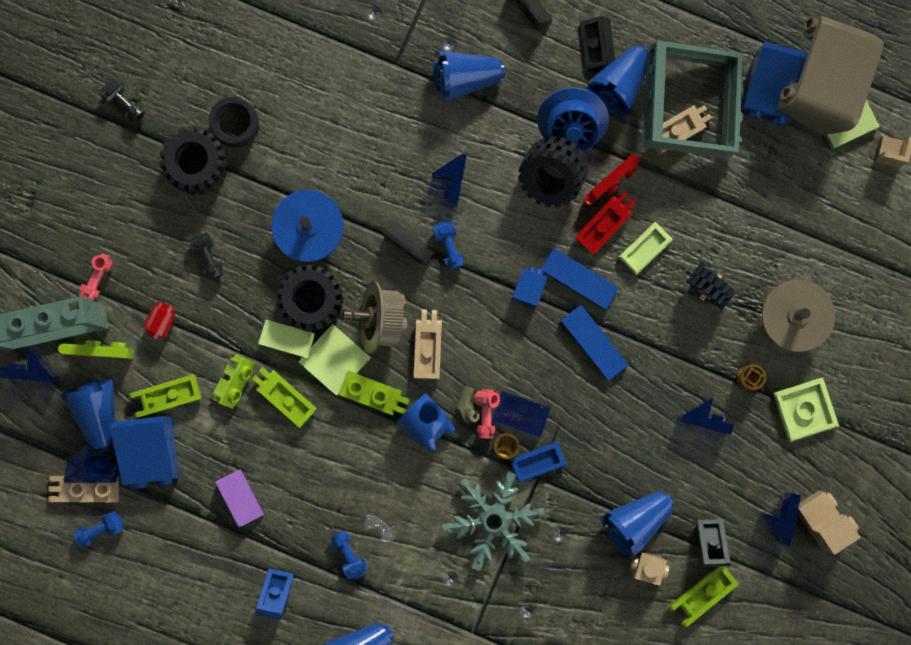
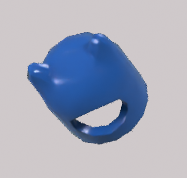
M426 393L397 421L414 441L431 452L436 450L435 442L445 432L453 433L455 431L445 412Z

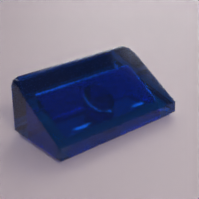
M502 391L499 405L496 407L492 420L540 437L544 430L550 407Z

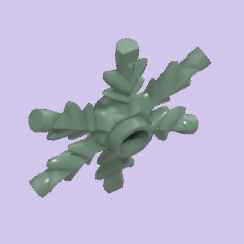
M507 471L503 484L500 481H496L498 495L493 493L496 502L492 506L485 504L486 494L481 497L479 484H476L473 489L466 478L457 484L466 494L461 497V500L472 503L473 505L469 508L478 509L479 517L474 520L467 515V520L459 516H454L453 518L456 523L442 524L443 533L458 532L457 538L459 539L468 531L470 536L475 529L482 531L483 538L474 541L479 543V545L470 551V555H476L471 566L472 569L481 571L484 559L489 562L492 560L489 548L495 549L492 543L494 537L502 538L501 548L505 545L507 546L508 558H512L513 554H515L522 565L530 559L528 554L521 548L526 546L527 543L515 539L518 534L509 533L508 527L510 524L515 523L521 528L520 522L533 527L534 523L532 520L545 518L544 508L530 510L531 504L525 505L520 511H518L517 506L513 513L505 511V504L512 502L508 498L518 491V488H511L516 478L514 473ZM491 516H496L499 519L497 525L489 524Z

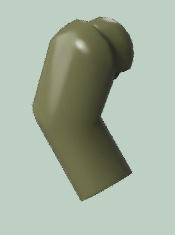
M464 385L456 407L466 423H476L480 418V414L471 402L476 389Z

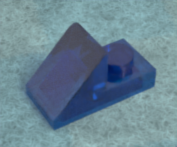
M465 154L459 155L432 173L433 179L451 182V185L446 184L443 199L448 200L447 207H458L467 155Z
M32 349L28 351L27 369L26 364L10 363V368L1 367L0 378L58 383L59 380L42 356Z
M708 398L681 414L677 420L678 422L723 434H731L734 425L727 423L728 418L713 414L712 418H709L713 398Z
M87 444L68 459L63 479L64 483H116L119 470L116 456H92L90 445Z
M785 492V496H781L778 505V511L781 512L780 517L760 512L780 544L791 545L801 495Z

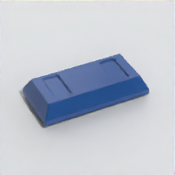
M558 441L510 459L518 483L567 466Z

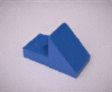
M268 569L255 615L281 620L283 613L287 609L294 574Z

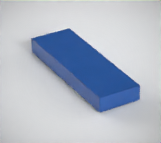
M555 248L541 268L543 273L604 310L607 309L619 287Z
M582 305L561 320L562 324L608 381L629 365Z

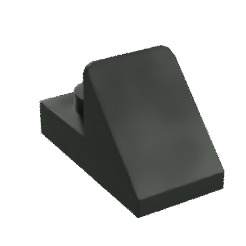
M723 519L697 520L696 527L700 546L698 560L703 567L730 566L731 562Z

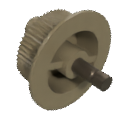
M371 281L364 292L361 311H342V321L352 320L360 322L362 345L367 353H374L378 345L395 346L399 342L401 333H406L407 319L403 318L405 295L400 294L398 291L381 290L377 281Z

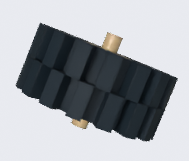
M698 265L686 281L695 292L701 295L699 297L701 300L707 299L708 302L713 303L720 309H724L736 293L728 283L724 282L722 275L712 273L708 268Z

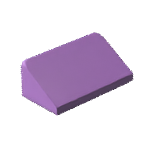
M241 469L215 482L239 528L264 515Z

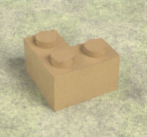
M817 491L793 508L821 551L835 555L861 538L857 533L859 527L851 516L847 517L846 515L839 514L835 508L838 504L830 493L826 494L824 491Z

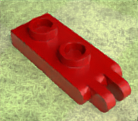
M633 153L584 197L583 204L587 207L591 206L605 193L610 196L620 187L618 182L624 176L628 180L639 170L636 167L641 161L638 156Z
M626 192L619 198L613 196L574 238L592 256L632 215L633 212L629 209L636 201L631 199L625 206L622 202L628 197Z

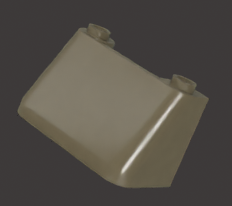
M820 14L808 16L803 25V35L807 39L812 40L799 82L786 86L781 91L777 109L819 135L852 130L861 118L883 50V40L872 33Z

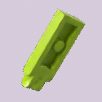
M262 367L259 372L266 377L265 380H261L257 375H254L252 378L259 385L256 390L301 428L317 408L276 371L273 370L269 373Z
M347 370L338 393L343 397L390 415H394L395 411L404 414L407 409L397 406L398 402L407 405L410 402V399L401 396L403 391Z

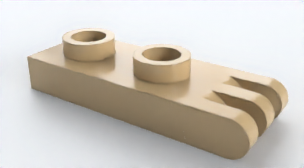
M49 476L48 478L50 482L59 481V486H48V492H58V496H49L48 502H118L119 476Z

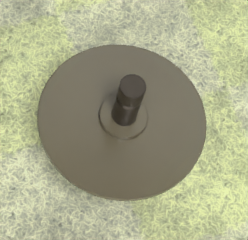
M795 279L781 283L769 293L763 305L762 321L765 331L774 343L789 351L803 352L820 346L829 337L835 323V309L830 296L823 288L811 281Z

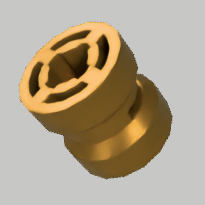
M756 364L746 365L738 370L736 381L746 391L757 390L765 384L766 373L761 366Z
M507 433L499 435L493 445L494 452L502 459L515 457L520 447L517 438Z

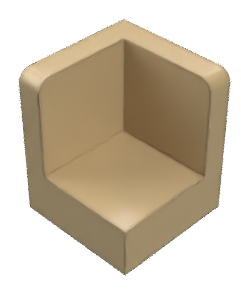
M882 136L875 162L898 168L909 163L911 138L908 137L903 141Z

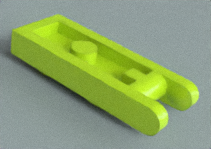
M85 340V345L61 344L58 347V351L61 354L73 356L133 359L134 349L126 348V343L111 342L110 347L101 346V341Z
M195 374L128 394L129 399L140 397L143 411L134 413L135 419L202 399Z
M725 566L715 567L671 603L668 609L672 612L679 606L688 616L681 623L686 628L737 587L739 583Z

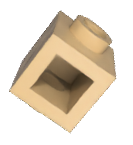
M640 551L637 556L632 558L630 564L631 576L635 579L660 586L661 581H666L669 566L666 565L667 560Z

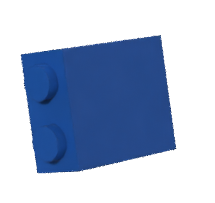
M767 42L761 45L754 54L741 104V112L745 113V117L753 120L767 119L770 120L772 125L781 127L785 126V124L789 125L794 120L777 109L781 91L786 86L799 82L808 53Z
M160 416L110 423L122 485L130 484L131 489L146 487V482L156 481V486L172 484V479L179 478L172 417Z

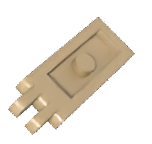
M695 105L663 123L662 137L686 140L706 128L705 122L712 119V117L708 114L701 118L700 113L707 110L706 106L704 105L696 109ZM655 149L658 155L667 151L662 149Z
M422 309L421 319H416L414 378L440 379L442 320H437V310H432V320H427L426 309Z

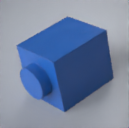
M529 267L528 270L523 268L512 300L536 308L547 277L543 276V271L534 267Z

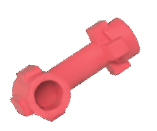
M103 253L93 257L91 261L94 267L93 273L87 286L81 285L79 296L93 301L99 297L100 291L96 290L104 272L111 271L113 267L110 256Z
M482 389L474 397L475 404L482 406L481 425H477L478 438L490 439L494 438L495 426L491 425L492 408H496L499 405L500 397L493 390Z

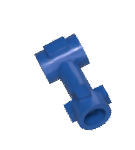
M446 220L437 223L433 230L437 242L443 241L448 258L444 259L446 266L448 265L449 270L462 267L464 265L462 253L457 254L452 237L457 236L453 222H447Z
M112 511L101 517L102 523L88 529L84 526L77 528V531L73 532L77 545L79 547L82 545L87 546L92 543L91 538L108 532L109 536H112L124 530L122 526L124 523L120 514L117 515L116 511Z
M345 530L331 537L333 548L339 547L347 562L343 566L346 577L350 580L363 576L364 572L368 571V566L363 557L356 559L348 544L351 540L350 535L346 534Z

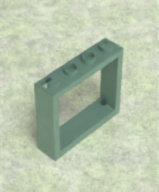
M659 40L647 48L643 147L729 158L739 153V143L742 142L740 125L743 120V113L741 112V100L744 95V89L741 85L745 69L742 67L743 53ZM666 58L725 67L721 145L662 137Z
M80 296L0 314V350L13 351L107 330L109 325L105 305ZM78 302L79 309L71 310L70 303Z

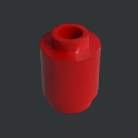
M157 301L156 306H152L143 325V328L147 329L145 334L157 340H160L161 336L166 338L176 318L174 314L177 309Z

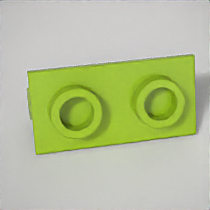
M235 353L234 357L230 358L223 372L230 376V379L227 381L220 378L213 392V400L234 409L236 403L241 398L242 390L247 380L253 374V368L256 363Z

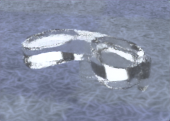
M372 514L365 517V528L373 529L379 527L381 529V540L383 543H388L395 539L394 530L376 515Z

